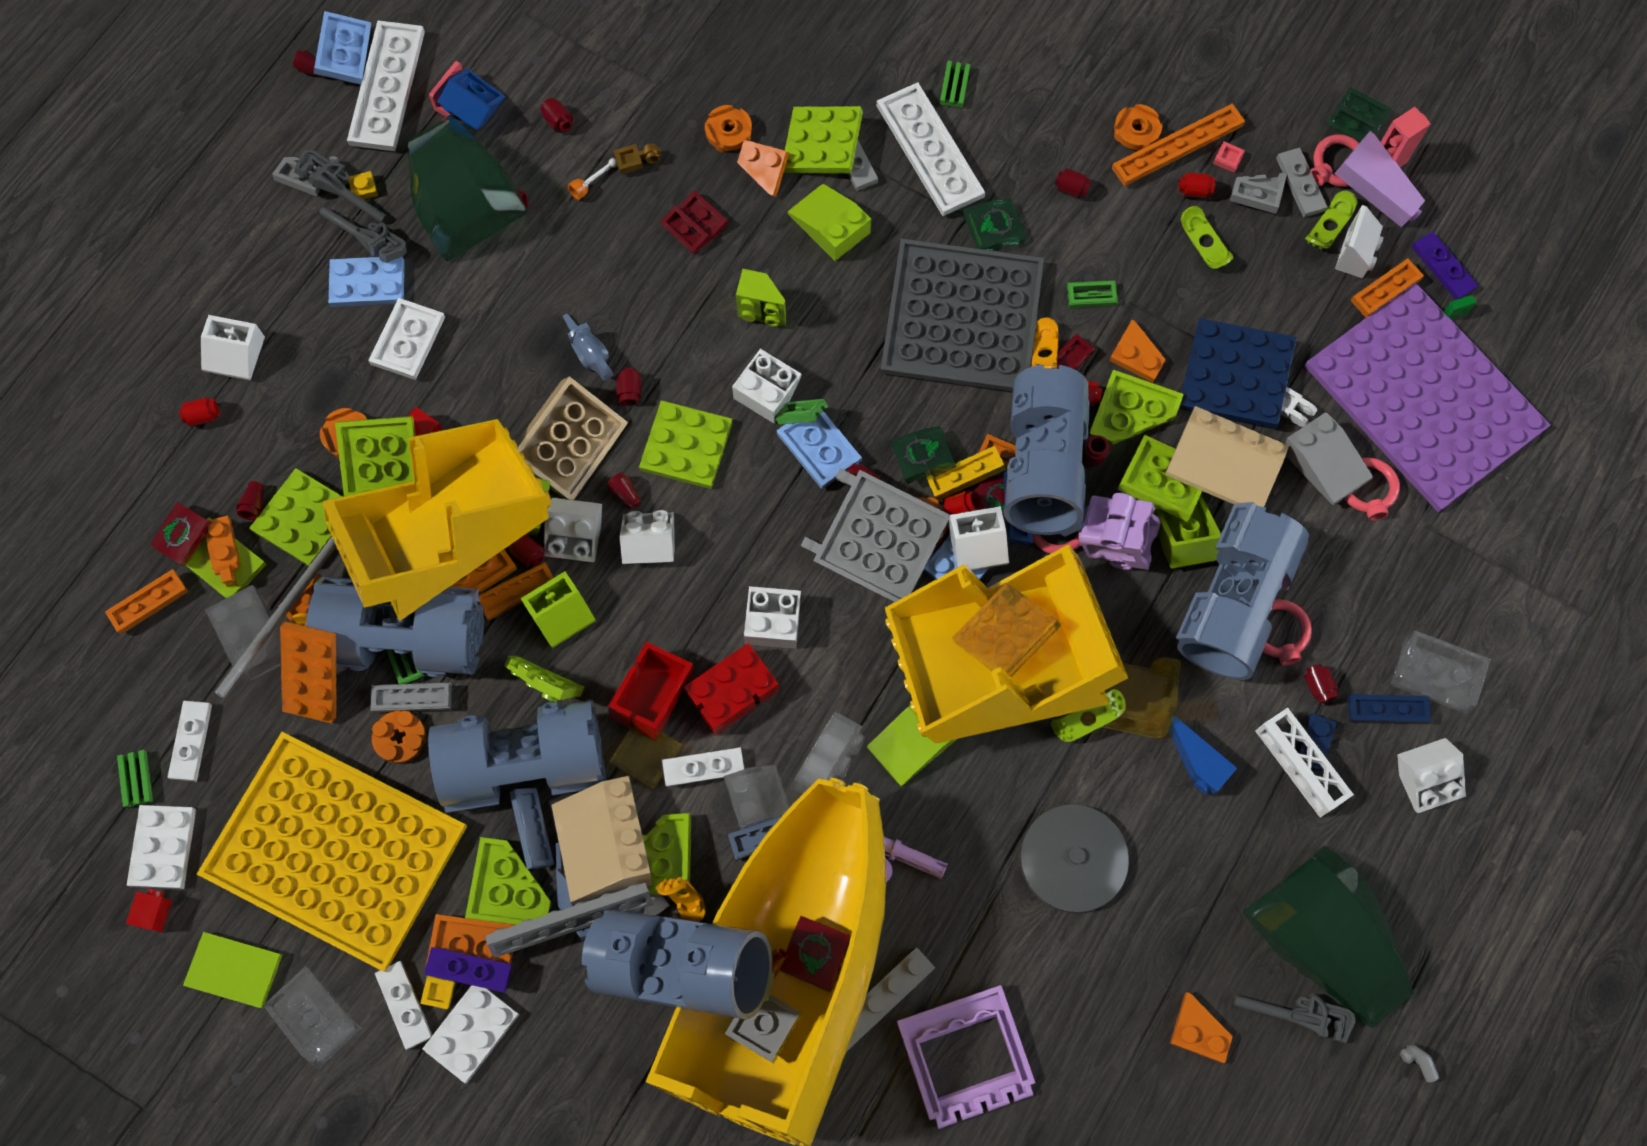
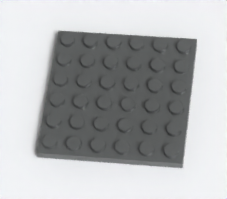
M901 238L880 373L1013 392L1016 376L1023 370L1031 367L1044 258Z

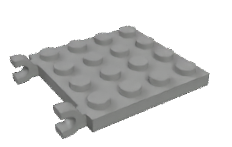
M839 469L835 478L850 485L851 488L822 545L805 537L801 546L816 553L813 561L896 602L913 592L949 522L950 515L859 470L857 476H854Z

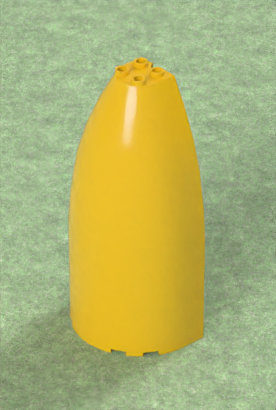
M818 778L770 829L743 866L712 923L714 925L760 931L767 937L771 951L777 946L785 951L787 950L800 916L850 935V943L841 962L842 968L831 993L781 971L778 972L773 980L770 994L800 1011L802 1016L774 1064L725 1035L734 1019L733 1017L676 1008L646 1080V1083L682 1101L698 1106L709 1113L719 1117L723 1115L724 1118L738 1125L798 1146H811L863 1008L874 970L885 911L886 862L879 807L880 799L871 795L868 792L869 789L862 784L853 783L852 786L848 785V787H845L846 784L836 778H830V780Z

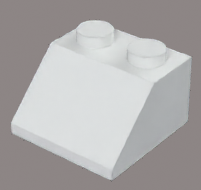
M1361 206L1348 228L1335 267L1336 270L1360 278L1364 277L1367 270L1372 271L1377 257L1373 256L1374 252L1380 249L1384 238L1380 236L1383 226L1366 206Z

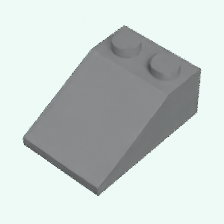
M1327 412L1289 436L1285 444L1289 447L1285 456L1332 505H1335L1373 478L1343 428Z

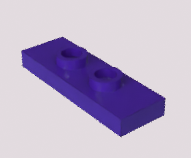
M1433 231L1414 242L1411 246L1455 300L1463 298L1478 287L1477 283Z
M431 947L424 975L506 993L513 965Z

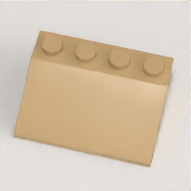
M569 376L561 380L516 444L519 453L523 452L526 464L532 466L535 478L551 481L550 490L567 500H574L628 422Z
M1195 406L1165 475L1232 504L1253 502L1257 506L1264 507L1289 446Z
M629 776L602 781L552 804L571 904L597 899L606 893H615L627 889V887L634 884L646 882L647 887L652 886L651 873Z

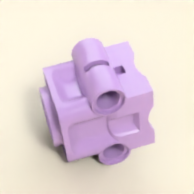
M1115 493L1112 499L1092 496L1089 506L1084 510V528L1079 530V543L1083 546L1087 557L1109 561L1111 566L1122 570H1130L1132 567L1148 570L1151 561V546L1158 535L1161 524L1159 518L1153 514L1155 510L1153 502L1135 500L1134 497L1124 493Z

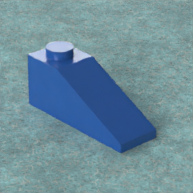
M1174 716L1166 726L1191 780L1195 782V787L1201 793L1213 796L1237 768Z

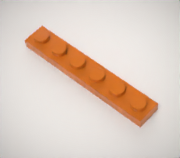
M1230 104L1113 163L1112 170L1125 187L1243 127L1245 120L1235 106Z

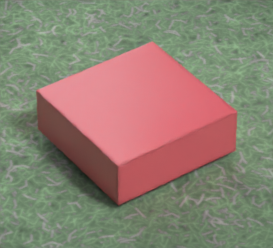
M1224 141L1213 164L1235 173L1245 150Z

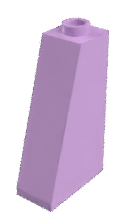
M1370 131L1335 172V175L1402 227L1408 220L1413 222L1421 214L1422 211L1419 208L1425 200L1375 134Z

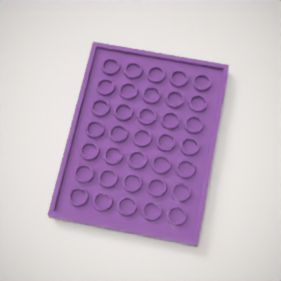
M1416 283L1373 312L1308 360L1304 365L1437 512L1448 506L1550 426L1546 419Z

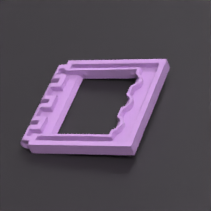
M1001 985L897 1021L929 1120L935 1119L938 1129L957 1123L954 1113L959 1110L962 1121L983 1114L980 1102L985 1101L988 1111L1010 1104L1007 1096L1008 1092H1011L1014 1102L1033 1096L1030 1085L1034 1084L1035 1081ZM997 1017L1015 1071L937 1098L919 1043Z

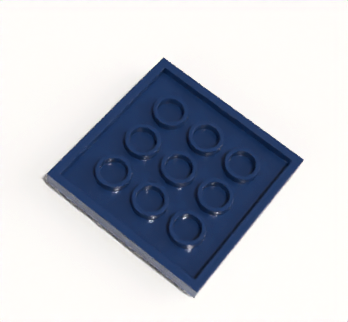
M1199 318L1182 389V394L1184 395L1179 409L1193 411L1196 406L1222 418L1277 429L1297 337Z

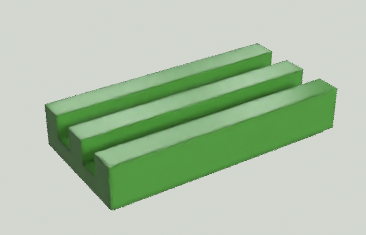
M947 61L940 105L963 108L970 64L966 63L965 66H962L960 62L952 64V61ZM955 71L950 100H946L950 72ZM963 72L964 76L958 102L954 100L959 73Z
M1116 281L1067 283L1069 308L1117 306L1118 304ZM1111 289V291H1103V292H1098V291H1088V292H1083V293H1074V292H1073V291H1079V290Z
M824 399L787 402L778 412L775 419L778 424L814 422L828 405Z
M386 649L399 684H412L418 679L426 678L425 673H419L417 669V673L413 674L406 653L400 654L408 677L403 678L393 649ZM411 651V652H410V655H411L412 660H413V652Z
M140 750L138 753L131 752L125 756L118 755L123 807L130 808L152 803L147 751ZM136 759H139L144 795L142 799H140ZM128 761H129V770H130V778H131L133 801L131 800V792H130V784H129V775H128V767H127V762H128Z

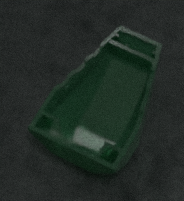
M453 115L446 116L408 140L409 179L414 211L431 241L447 262L529 213L509 174Z
M1325 846L1318 849L1242 911L1277 956L1285 962H1289L1299 973L1316 983L1326 994L1338 1000L1343 1007L1352 1011L1357 1018L1370 1028L1375 1027L1414 994L1398 945L1370 885L1348 862Z

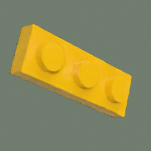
M993 446L926 478L935 498L939 501L1005 471L1006 468L996 446Z

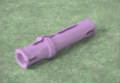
M884 837L885 855L889 857V860L901 861L940 880L942 879L948 863L901 844L902 841L898 839L894 841Z

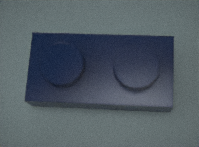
M1311 713L1308 716L1305 731L1323 755L1327 757L1337 722ZM1301 742L1298 753L1307 755V746L1304 742ZM1311 762V770L1317 772L1323 770L1319 763Z

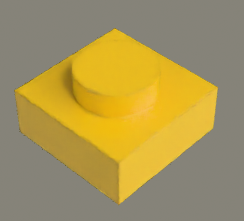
M371 171L349 177L351 191L363 200L378 196Z
M427 976L420 1004L449 1009L456 982Z

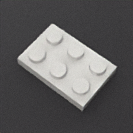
M398 298L368 360L369 363L416 380L445 319L444 313Z
M139 805L127 886L184 889L196 814L195 808Z
M471 986L422 1049L467 1084L520 1014L488 989Z

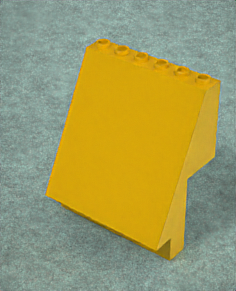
M498 419L410 437L408 441L414 481L322 501L326 524L364 608L390 601L399 621H401L549 518L548 507H551V499L548 491L544 492L540 479L534 476L532 466L526 464L523 452L519 453L515 440L510 439L508 429L506 427L503 428Z
M1069 544L989 588L963 564L885 607L888 617L885 619V622L893 634L894 638L891 641L900 657L898 665L906 677L904 685L912 697L910 705L918 716L917 728L923 737L927 736L935 744L1109 705L1110 702L1105 690L1128 679L1080 557Z

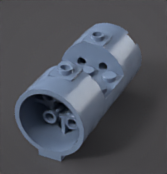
M1044 364L1036 365L1020 372L1014 380L1010 428L1012 434L1017 438L1015 444L1016 455L1009 459L1007 467L1004 516L1015 528L1032 534H1061L1067 536L1084 528L1086 484L1085 469L1082 464V447L1088 439L1089 389L1087 379L1077 370L1067 366L1059 365V369L1044 368Z
M1253 502L1234 504L1215 547L1219 550L1216 556L1219 567L1208 592L1195 593L1176 637L1179 640L1177 648L1186 659L1204 670L1226 678L1246 680L1253 676L1272 631V625L1267 619L1268 614L1272 610V605L1278 591L1288 590L1308 544L1309 533L1299 522L1281 513L1280 517L1275 514L1266 513V507L1257 506Z
M322 577L314 584V592L308 608L306 627L336 633V664H341V667H350L354 671L365 670L375 660L377 651L394 649V652L400 654L412 651L414 664L419 673H428V676L440 677L446 673L473 674L476 671L479 657H475V654H478L480 645L483 643L484 611L483 605L477 604V602H480L478 589L448 587L399 621L391 604H377L364 608L351 579Z
M592 700L567 705L556 702L546 703L542 707H538L537 725L529 724L517 730L504 728L496 733H492L487 718L475 715L465 716L455 723L431 726L428 736L431 774L438 801L441 806H444L445 813L499 804L501 793L499 785L546 778L552 795L585 790L602 781H606L603 758L601 759L602 744L595 707H592Z
M614 909L604 910V915L600 920L594 919L587 932L582 951V965L587 966L588 975L584 981L587 987L594 993L745 1020L755 1016L764 1001H769L775 973L772 971L770 943L765 934L760 931Z

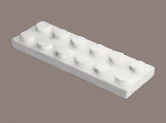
M377 21L347 138L349 146L396 151L425 33L423 26Z
M918 82L877 100V108L942 216L985 197V191Z

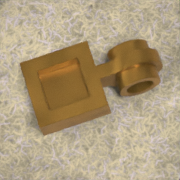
M653 143L645 145L641 151H638L636 144L613 150L621 175L644 168L641 160L654 164L660 160L661 156L660 148Z

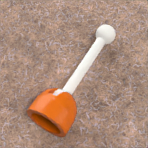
M611 158L606 166L585 181L582 179L571 181L567 187L572 196L577 200L582 199L588 192L589 183L608 169L615 168L618 165L616 159Z

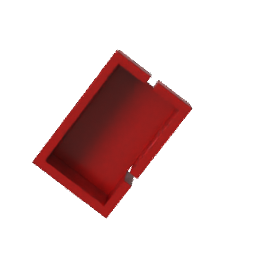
M646 641L635 660V666H631L608 705L609 718L628 728L633 724L634 731L656 741L684 692V686L692 678L693 664Z
M747 643L684 686L686 696L699 713L701 712L702 718L716 736L756 708L753 696H757V701L761 705L779 692V684L751 645Z

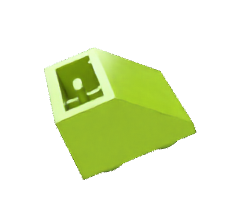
M742 269L736 292L738 317L748 322H765L773 327L785 326V299L766 273Z
M566 571L521 598L524 606L552 648L596 621Z

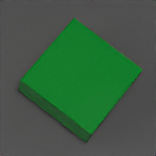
M1470 295L1451 301L1443 312L1450 319L1468 314L1477 302L1474 296Z

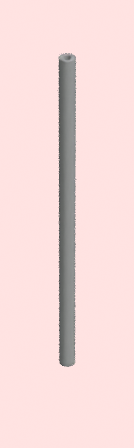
M332 537L216 689L215 693L222 698L226 696L337 548Z

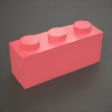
M1413 107L1392 121L1381 144L1399 167L1409 161L1431 123L1416 107Z

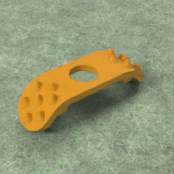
M1041 318L1036 322L1031 367L1044 364V368L1057 369L1058 324L1051 318ZM1042 350L1052 351V354L1048 357H1040L1038 355Z
M679 876L677 880L675 878H670L669 881L664 879L663 882L657 885L656 889L660 895H668L676 903L680 917L683 920L700 922L706 914L704 900L688 880H683ZM678 891H687L688 893L679 894V893H676V892H678Z

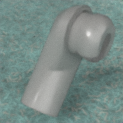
M1407 1045V1048L1401 1050L1400 1055L1403 1061L1408 1064L1415 1061L1420 1066L1426 1082H1434L1439 1079L1438 1072L1429 1054L1415 1045Z

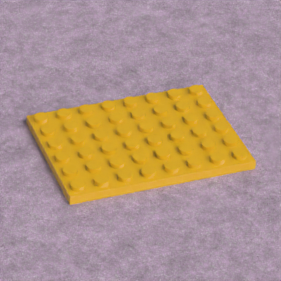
M281 732L197 872V875L385 972L387 967L391 965L466 830L467 825Z

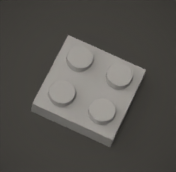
M770 994L769 1001H764L755 1016L747 1020L734 1018L725 1035L774 1064L802 1013Z

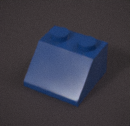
M467 68L449 79L437 102L443 106L446 112L456 115L463 120L467 127L478 130L487 123L506 96Z

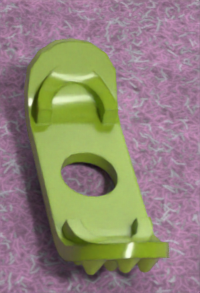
M1345 190L1335 195L1321 219L1310 234L1306 236L1305 239L1308 244L1312 243L1314 247L1319 246L1320 250L1328 249L1333 244L1356 209L1357 198L1352 192ZM1326 221H1334L1337 224V228L1330 231L1325 229L1323 224Z
M1198 206L1188 207L1181 215V224L1187 236L1210 268L1218 269L1221 266H1226L1227 263L1233 260V255L1226 249L1206 219L1203 210ZM1202 236L1212 237L1214 241L1212 246H1201L1199 240Z
M1116 689L1106 692L1110 702L1109 705L1073 712L1053 719L1051 726L1054 733L1062 741L1071 742L1108 724L1125 711L1126 704L1123 695ZM1090 711L1096 716L1095 723L1092 725L1083 724L1080 717L1084 712Z

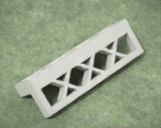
M1286 708L1265 722L1255 731L1319 817L1324 816L1354 795L1289 708ZM1285 717L1291 725V732H1282L1276 722ZM1295 740L1305 743L1307 755L1299 754L1295 750ZM1311 762L1319 763L1323 767V777L1313 774ZM1328 784L1337 786L1343 796L1334 801L1327 792Z

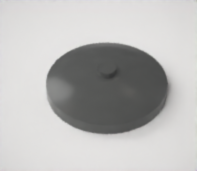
M1071 804L1050 809L1033 822L1022 842L1020 863L1028 887L1039 900L1049 907L1062 912L1085 913L1102 907L1119 892L1127 876L1129 856L1123 835L1106 815L1087 806Z

